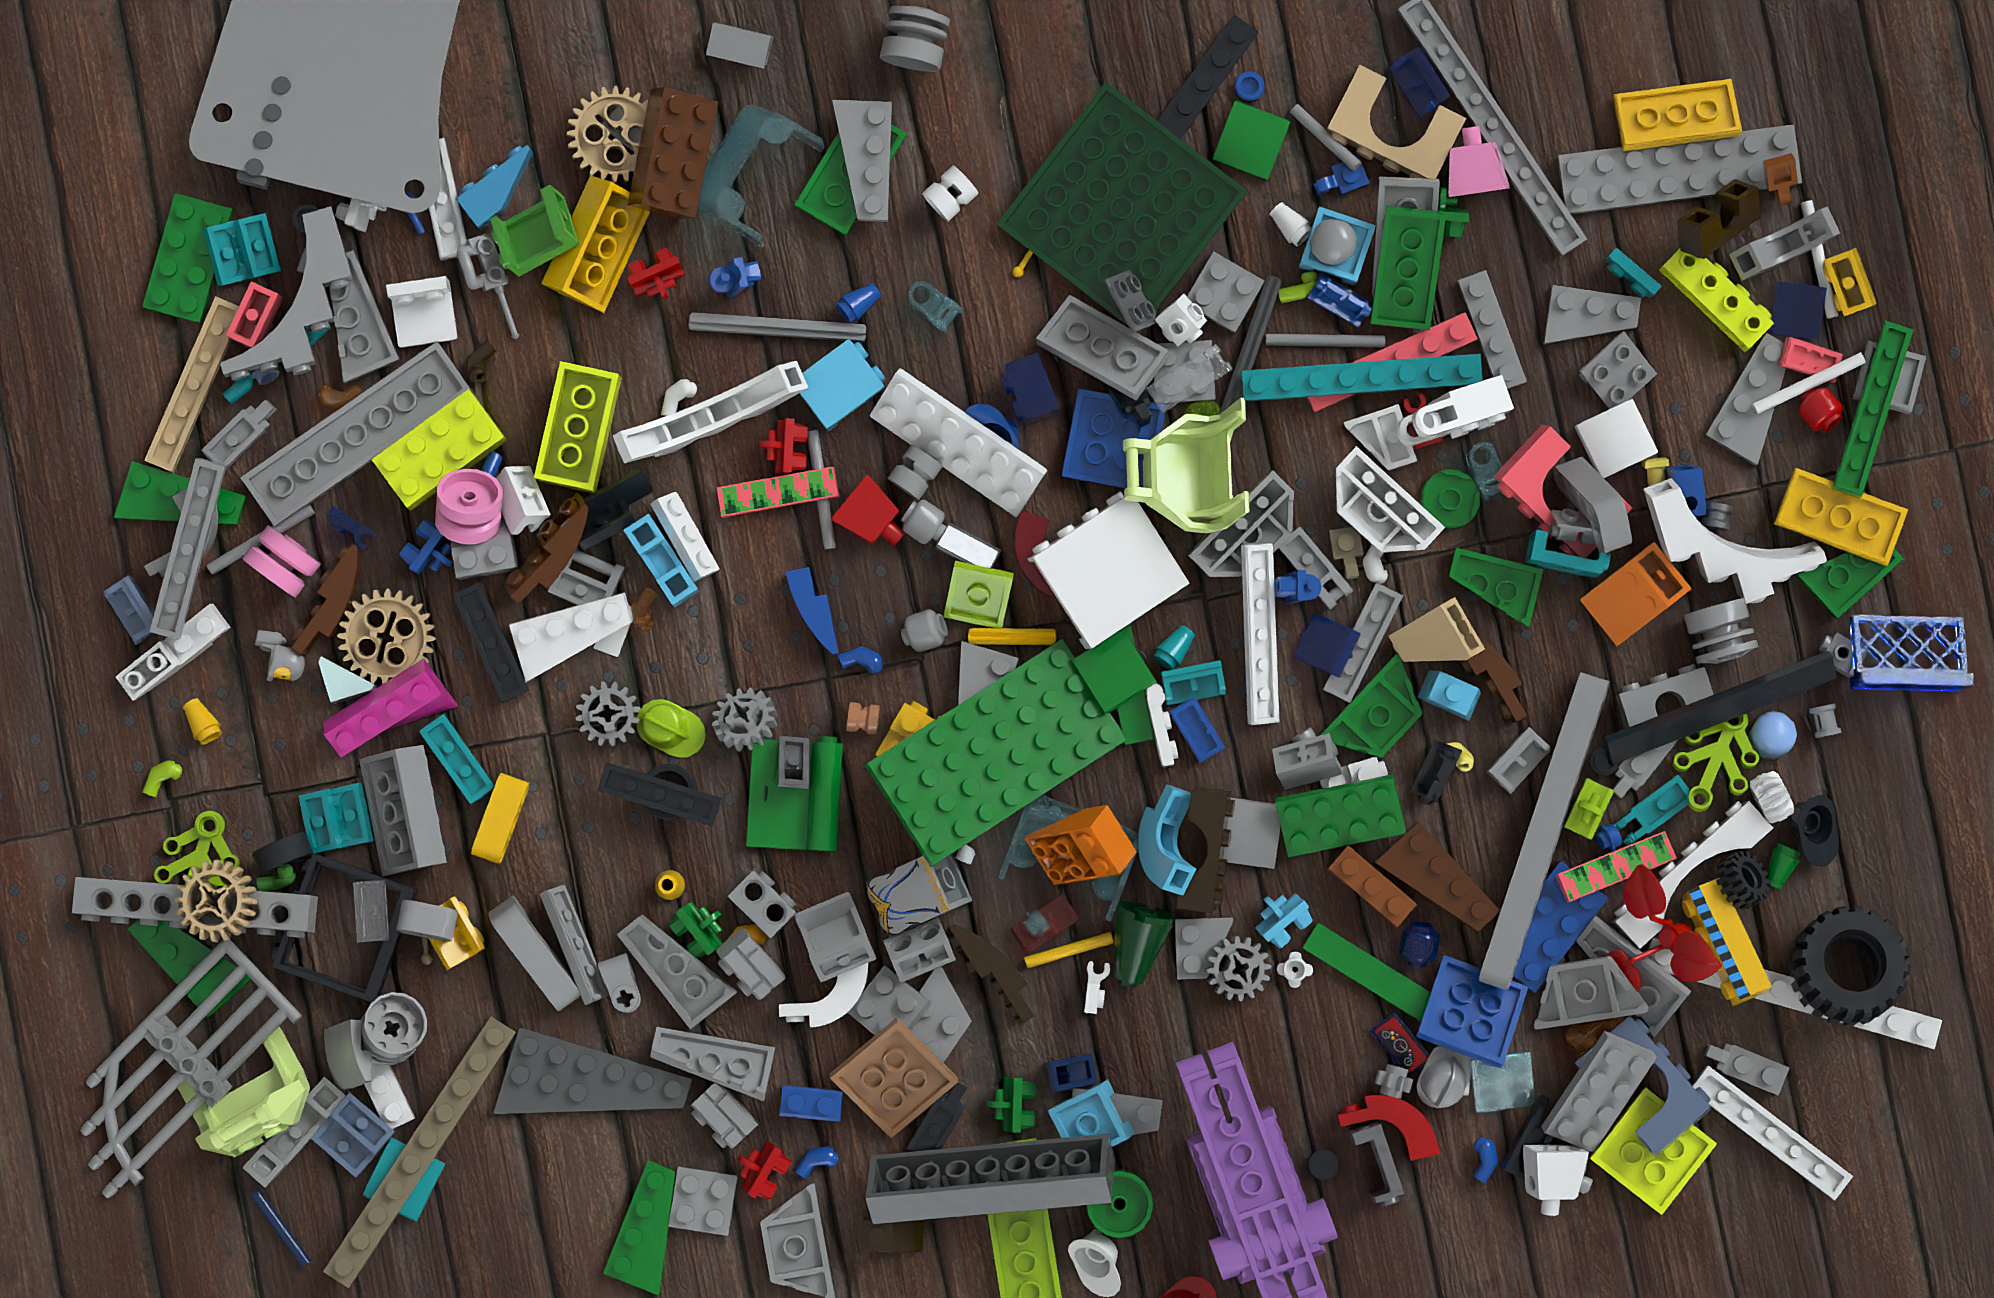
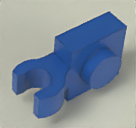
M1344 162L1330 167L1332 176L1317 180L1314 184L1318 195L1338 188L1342 196L1368 186L1369 180L1362 163L1357 170L1352 171Z

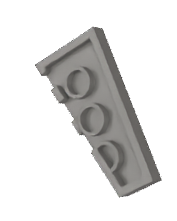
M644 915L636 918L617 934L690 1029L737 993L733 987Z

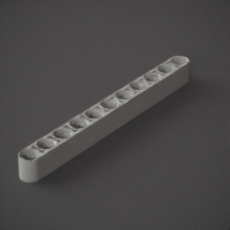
M1582 672L1579 675L1480 972V982L1504 990L1509 989L1608 692L1610 681Z

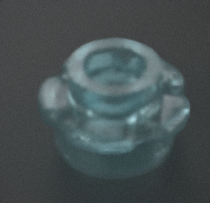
M1037 909L1031 913H1025L1027 920L1023 923L1033 937L1037 934L1043 937L1044 933L1050 929L1046 919Z

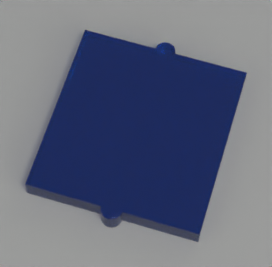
M1777 281L1772 313L1774 324L1770 327L1769 333L1789 335L1793 338L1803 337L1819 340L1827 288L1805 285L1803 281L1799 284Z
M1314 613L1306 631L1301 633L1302 639L1293 657L1340 678L1348 659L1353 658L1352 651L1361 633Z

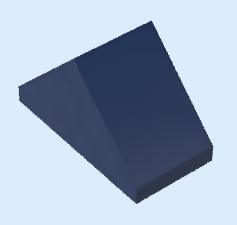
M1092 1054L1046 1061L1051 1093L1097 1083Z

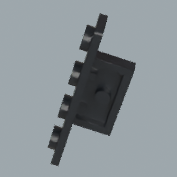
M637 469L584 498L588 506V513L579 541L583 551L599 544L617 532L623 531L636 522L628 505L653 492V488L642 469ZM556 514L545 519L542 522V524L537 528L538 531L540 530L544 522H546L547 520H551Z

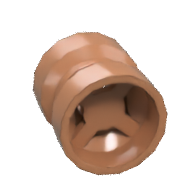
M850 702L847 731L857 732L859 728H862L867 734L876 735L880 705L871 704L868 707L862 708L859 703Z

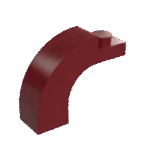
M1022 510L1015 534V551L1018 564L1026 579L1038 591L1052 599H1056L1055 594L1035 563L1028 560L1029 557L1034 555L1032 549L1044 542L1050 520Z

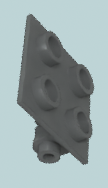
M1130 270L1104 280L1108 287L1107 289L1114 301H1116V305L1119 307L1120 313L1123 314V318L1132 333H1139L1145 330L1146 327L1157 323L1155 321L1156 312L1153 305L1146 300L1141 291L1139 279Z

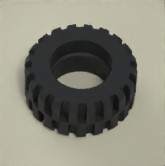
M1845 906L1836 907L1832 912L1827 910L1820 914L1804 928L1794 941L1795 946L1791 949L1789 955L1792 964L1788 966L1789 976H1794L1795 979L1791 986L1794 993L1800 991L1803 997L1799 1001L1804 1007L1809 1004L1814 1008L1811 1014L1817 1018L1823 1015L1827 1016V1023L1837 1025L1840 1021L1843 1022L1844 1026H1854L1858 1022L1863 1025L1881 1016L1900 999V994L1905 991L1908 984L1905 979L1910 975L1911 965L1906 964L1905 961L1910 957L1907 947L1902 948L1900 944L1904 940L1901 933L1895 934L1890 929L1894 924L1888 919L1884 922L1879 920V913L1870 910L1867 914L1863 913V907L1853 906L1850 910H1847ZM1835 941H1848L1858 945L1868 954L1874 967V980L1868 989L1854 992L1843 989L1833 982L1824 964V953L1831 943Z

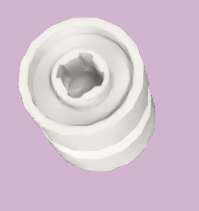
M954 165L941 175L940 183L934 182L922 193L933 209L947 222L960 212L959 205H967L979 194L967 177ZM950 186L958 193L955 197L947 191Z

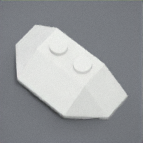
M1357 446L1336 468L1337 513L1381 553L1425 550L1445 528Z

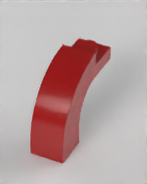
M1384 1094L1362 1095L1365 1104L1364 1108H1360L1359 1103L1343 1106L1342 1113L1336 1114L1340 1127L1375 1119L1392 1123L1403 1137L1407 1157L1410 1161L1440 1154L1435 1133L1428 1120L1419 1110L1399 1098Z

